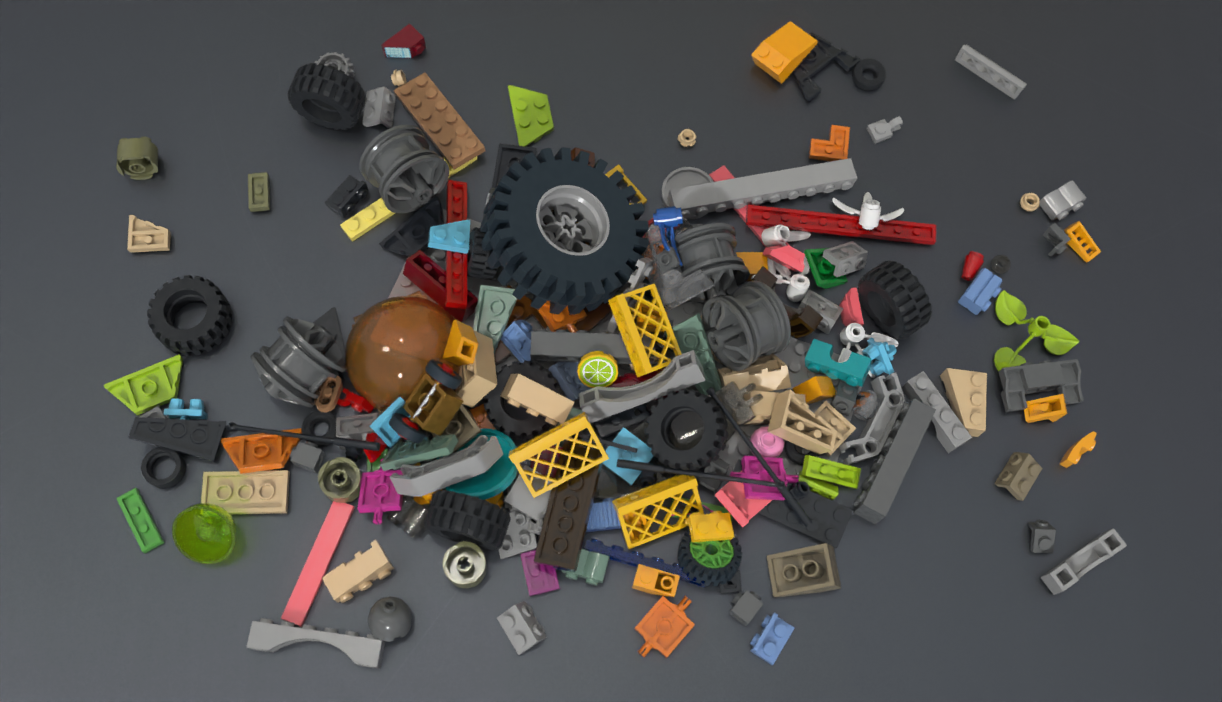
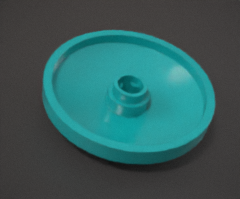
M480 428L482 431L458 451L468 448L480 435H485L488 437L487 441L492 436L497 437L503 455L484 473L442 489L467 494L481 500L498 495L513 482L518 473V469L509 458V452L516 448L514 442L500 431Z

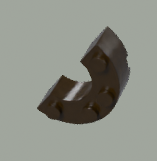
M762 266L751 281H760L775 292V283L778 278ZM783 303L790 322L791 336L795 338L811 334L823 319L809 305L803 308H792Z

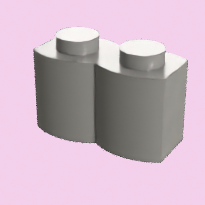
M1072 180L1044 196L1039 205L1052 221L1057 218L1061 220L1069 214V211L1073 210L1075 212L1084 205L1083 201L1086 199V196Z

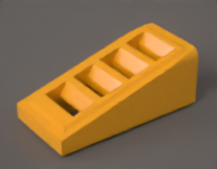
M1080 221L1064 229L1065 233L1071 238L1067 244L1086 263L1101 252ZM1090 248L1092 251L1087 254L1086 250Z

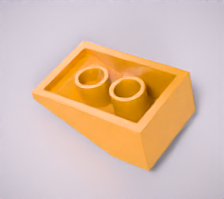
M790 21L766 38L751 56L758 67L782 84L815 47L818 41Z

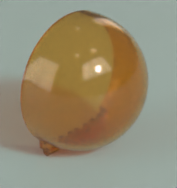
M420 290L407 296H396L382 300L371 306L363 314L353 317L355 324L352 325L345 347L346 370L357 393L364 397L375 409L384 412L399 396L406 402L424 374L427 373L425 367L431 359L447 363L459 374L460 366L443 359L453 320L455 319L443 307L428 300L426 295L422 296Z

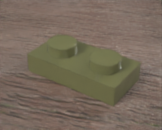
M267 172L248 174L250 212L270 210L269 175Z

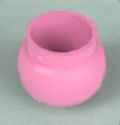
M769 426L760 427L755 430L750 437V441L761 456L779 457L783 452L784 439L767 432Z

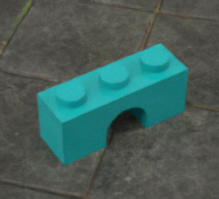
M813 339L805 357V367L814 373L821 372L834 380L841 379L851 386H863L871 367V358L851 352L847 361L838 363L831 359L833 345Z

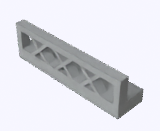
M967 44L963 45L955 61L1014 100L1027 85Z

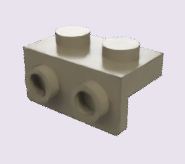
M1014 452L999 474L995 484L998 487H1005L1017 500L1023 501L1043 468L1029 453Z

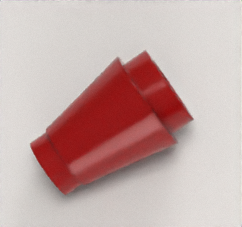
M970 251L965 256L961 278L973 281V278L984 263V256L982 254Z

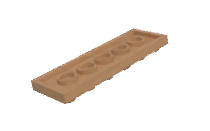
M425 72L394 90L396 97L453 170L486 151L485 146Z

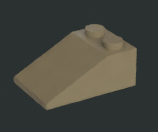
M462 404L441 435L455 434L458 439V443L453 451L455 453L482 430L469 408Z
M828 543L767 555L774 598L819 593L841 588L834 547Z

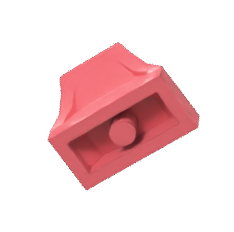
M789 245L766 247L762 254L794 272H803L805 254Z
M851 288L839 304L843 308L841 312L842 323L846 327L851 323H858L863 326L864 322L857 288Z

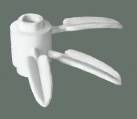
M869 192L864 195L861 211L843 204L834 197L832 199L833 203L841 210L849 214H859V224L862 225V228L868 230L877 227L879 220L889 221L897 218L904 212V208L880 216V202L873 200Z
M776 225L763 230L761 238L767 247L775 245L787 246L786 242L805 240L811 234L805 231H790L787 226ZM767 258L768 271L776 274L775 261Z
M806 256L803 262L805 266L803 272H799L800 274H795L792 277L789 276L791 271L788 268L775 262L776 270L781 274H773L778 278L775 284H788L786 294L788 299L793 302L802 300L810 285L809 279L804 276L808 274L810 269Z
M851 323L840 332V340L847 347L842 349L838 363L849 359L852 352L850 347L854 345L858 350L857 353L863 355L862 351L865 348L861 349L858 344L863 338L870 339L872 337L875 342H887L888 345H894L895 347H898V341L876 332L867 335L860 324ZM869 370V376L871 378H875L876 376L873 375Z

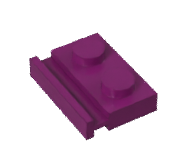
M536 550L520 554L529 597L560 589L555 567L534 562Z

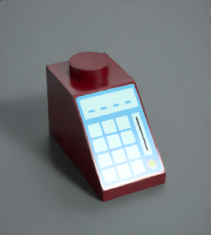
M410 23L381 44L384 55L393 58H413L421 54L426 48L424 37Z

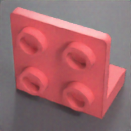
M729 481L714 494L741 527H744L753 516L772 501L766 499H745L744 484Z

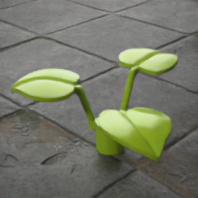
M1005 290L997 297L995 312L1001 322L1006 325H1012L1014 322L1017 324L1030 323L1028 325L1030 336L1015 352L1008 347H1003L996 351L994 363L998 372L1005 367L1020 366L1026 363L1025 358L1018 355V353L1033 337L1041 336L1045 339L1044 347L1050 353L1059 356L1066 354L1079 343V340L1070 332L1057 325H1051L1049 319L1045 316L1023 320L1027 315L1025 305Z

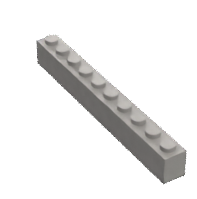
M849 158L670 189L667 199L670 207L676 206V208H681L682 217L685 219L691 215L698 214L702 216L708 212H723L730 208L740 209L751 204L758 206L764 202L775 203L786 198L791 200L803 195L813 196L820 192L830 193L837 189L847 190L854 185L857 175L852 160Z

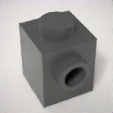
M306 441V444L299 442L297 447H294L291 451L290 461L297 467L318 474L326 454L323 450L318 449V445Z
M746 590L743 594L739 592L732 601L734 606L729 614L744 626H747L764 603L760 601L761 597L753 591L749 592Z

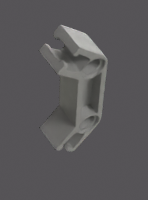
M896 372L891 373L887 377L885 375L879 376L871 381L877 403L859 439L845 442L839 446L841 454L845 453L846 449L854 447L858 455L857 457H854L853 454L848 455V458L843 460L845 465L868 460L881 452L905 401ZM889 397L893 399L894 404L889 401ZM866 444L870 447L871 452L866 450Z
M480 435L468 448L421 466L403 464L400 467L403 475L393 473L390 476L397 494L420 497L484 473L503 455L497 437L492 436L487 441V436Z

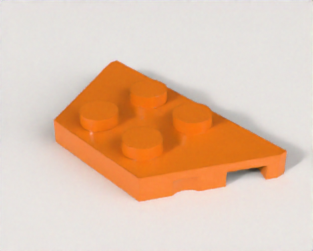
M302 428L282 430L302 434ZM259 433L221 438V443L240 474L283 468L290 458L292 449L297 446L301 439Z

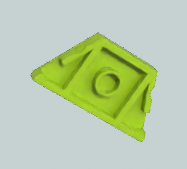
M508 85L519 146L526 147L532 142L536 143L542 136L554 131L547 95Z
M180 354L104 384V388L136 415H140L158 405L162 406L169 403L171 398L177 399L183 358Z

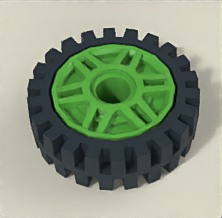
M687 530L678 549L677 557L680 568L683 567L685 574L689 573L688 577L691 580L696 577V582L699 584L703 580L706 586H709L711 582L713 586H718L719 582L723 585L735 576L740 566L742 548L741 545H738L739 540L734 538L731 540L692 543L690 530Z

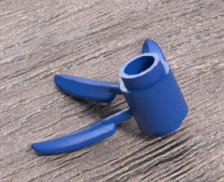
M676 206L656 209L657 213L653 214L654 225L659 226L662 244L666 251L671 250L665 238L666 228L668 242H671V246L674 248L679 259V265L682 266L683 264L675 244L673 228L677 227L678 224H683L681 208H676Z

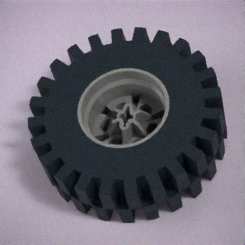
M561 147L555 157L551 148H545L540 151L537 157L531 152L524 156L520 164L517 161L513 163L506 175L504 174L484 209L483 213L486 215L481 222L480 231L486 232L481 241L483 251L493 250L487 260L490 269L500 266L504 267L498 277V281L503 286L513 279L518 283L512 295L520 300L529 291L534 294L530 304L531 307L539 310L548 300L550 301V313L560 314L568 306L569 314L575 315L579 314L585 307L589 312L595 310L602 302L604 304L607 303L629 281L631 274L639 268L635 266L638 259L645 258L641 255L647 249L649 240L642 237L649 230L648 221L638 220L645 211L642 202L629 204L636 194L632 185L622 190L618 187V184L624 177L618 170L608 178L603 174L608 164L606 161L600 158L591 167L588 165L590 153L580 151L572 161L571 150L566 147Z

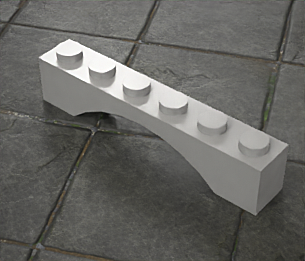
M689 351L674 357L662 372L642 383L619 388L597 386L579 393L580 408L586 413L589 422L593 423L663 397L671 391L676 392L679 389L706 381L703 366L695 351Z
M260 618V622L252 621L246 648L273 653L293 643L318 641L339 648L358 666L380 669L385 642L375 638L372 634H367V638L358 637L359 633L346 631L344 635L338 634L337 629L324 628V631H317L316 626L303 624L302 628L294 627L295 623L282 621L281 625L273 624V620Z

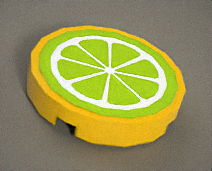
M603 351L589 352L578 363V378L584 385L590 388L597 386L607 387L617 379V361L612 355L604 354Z

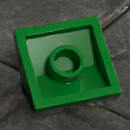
M829 248L806 249L804 251L817 286L827 289L848 282L846 275L834 276L835 265L823 257L824 250Z

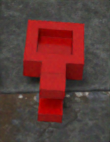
M346 388L342 391L346 397L342 400L338 399L337 402L343 407L352 404L350 407L359 413L364 411L370 414L374 409V406L364 397Z

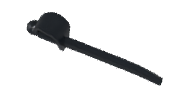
M584 430L578 433L577 439L590 440V436L583 434ZM599 439L601 444L637 453V448Z

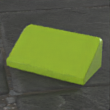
M802 471L799 472V478L797 479L806 482L809 485V491L830 500H834L838 496L837 486L826 481L802 476Z

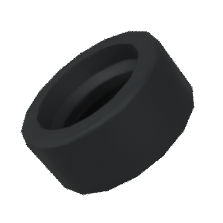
M161 447L148 452L141 465L143 477L147 482L158 488L175 486L183 478L186 469L185 461L178 452ZM163 456L173 458L176 466L172 475L166 479L155 478L151 471L155 461Z

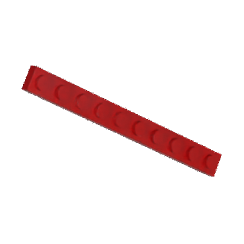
M747 205L746 225L770 228L776 225H784L789 230L929 245L936 243L935 224L898 220L883 221L881 219L877 227L868 230L862 228V225L859 224L860 216Z

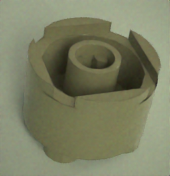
M149 137L120 139L117 146V171L123 176L125 174L131 175L130 178L135 180H145L153 177V173L158 172L157 146L151 142Z
M338 457L323 464L318 473V483L328 499L338 503H352L359 496L362 472L352 460ZM343 478H344V479H345L344 482H340V484H339V483H338V480H343Z
M466 541L459 542L450 547L444 554L443 570L453 585L460 588H471L477 586L485 577L487 561L484 553L476 544ZM468 561L470 566L463 569L460 564Z

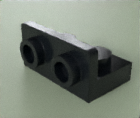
M349 175L325 201L326 206L344 218L347 214L353 212L355 205L360 200L366 197L369 191L366 182L363 180L359 182Z

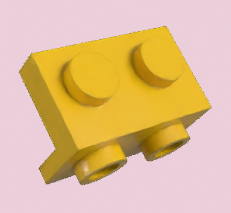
M713 511L710 514H702V512H695L690 514L684 522L685 526H689L692 543L731 540L734 538L730 513Z

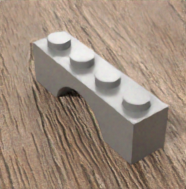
M924 371L903 385L902 390L910 401L915 398L936 409L932 421L936 428L937 439L948 454L972 438Z
M1112 528L1100 534L1040 578L1053 595L1061 593L1079 581L1089 570L1112 557L1127 545L1116 530Z

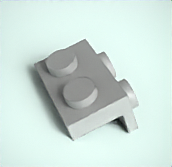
M386 87L367 91L362 124L366 127L383 124L387 128H391L396 95Z
M525 601L515 604L497 617L518 655L523 654L532 646L547 638L543 626L538 623L533 615L532 608Z

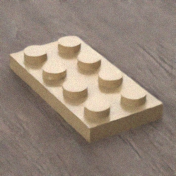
M288 470L258 471L240 474L239 471L203 472L200 514L287 513L290 472Z

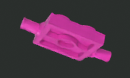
M743 456L741 458L742 472L731 471L730 476L774 482L756 456ZM763 457L778 479L785 482L786 486L787 483L795 484L799 481L797 479L799 478L798 475L786 474L783 458ZM743 483L745 499L785 500L776 487Z
M380 466V469L374 472L362 473L357 509L359 513L373 512L374 524L382 523L383 512L401 510L403 495L397 494L390 479L393 473L403 475L401 470L383 471Z

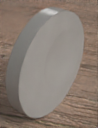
M682 167L676 169L663 182L661 191L663 204L666 208L670 207L667 199L670 189L714 181L706 172L698 168ZM696 214V215H691V216H689V217H687V218H685V219H687V220L698 219V218H700V217H703L704 215H702V216H699L698 214Z

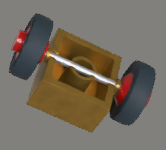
M431 359L425 367L427 373L424 374L403 406L410 415V418L403 414L395 413L390 419L389 425L402 438L414 443H420L426 436V431L441 436L464 402L452 390L457 389L463 379L447 363Z

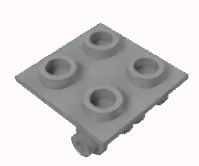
M518 510L509 513L511 520L503 545L499 549L500 559L526 551L537 550L538 543L535 533L527 531L528 523L532 522V518Z

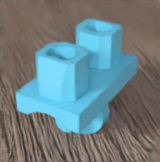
M872 337L868 339L869 346L862 353L864 356L871 358V361L875 359V362L871 364L870 372L875 376L884 372L889 375L893 373L894 369L890 361L894 359L893 355L897 352L896 347L888 345L887 342H875Z
M171 398L169 409H164V415H168L170 419L207 420L208 413L204 411V401L201 399H191L190 409H184L183 399Z

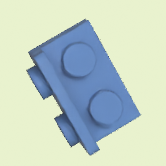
M525 320L514 321L503 332L501 337L503 343L521 363H524V360L531 361V331L533 330L532 326Z
M775 612L771 616L767 615L761 624L764 627L760 635L756 633L750 642L752 645L750 651L771 665L776 661L794 630L793 626L777 617L778 614Z

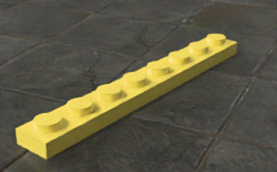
M477 157L471 159L470 161L466 162L465 164L461 165L455 170H453V168L446 161V163L449 166L448 178H450L451 176H453L454 174H456L457 172H459L460 170H462L463 168L477 160ZM381 197L340 224V226L353 242L395 213L388 210Z

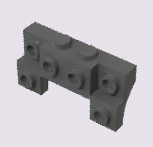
M1078 359L1057 362L1045 360L1039 364L1027 362L1020 366L1005 367L999 371L1004 390L1001 392V397L1006 412L1025 410L1027 408L1025 394L1057 390L1058 394H1064L1066 405L1084 401L1080 383L1081 368Z

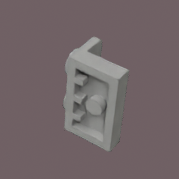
M853 241L825 249L823 252V257L835 265L834 276L836 277L863 269L868 255V251Z
M809 289L798 308H803L807 305L811 306L823 317L817 328L829 334L843 308Z
M378 413L336 418V437L365 441L367 433H375L370 425L378 418Z

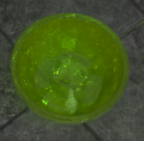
M199 503L187 507L178 514L172 526V536L175 545L184 556L197 563L214 564L227 558L234 549L237 540V528L232 516L222 507L211 503Z

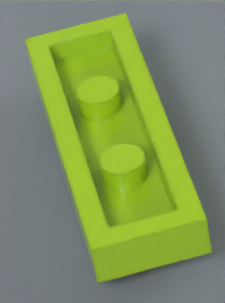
M805 455L801 475L857 489L861 468Z

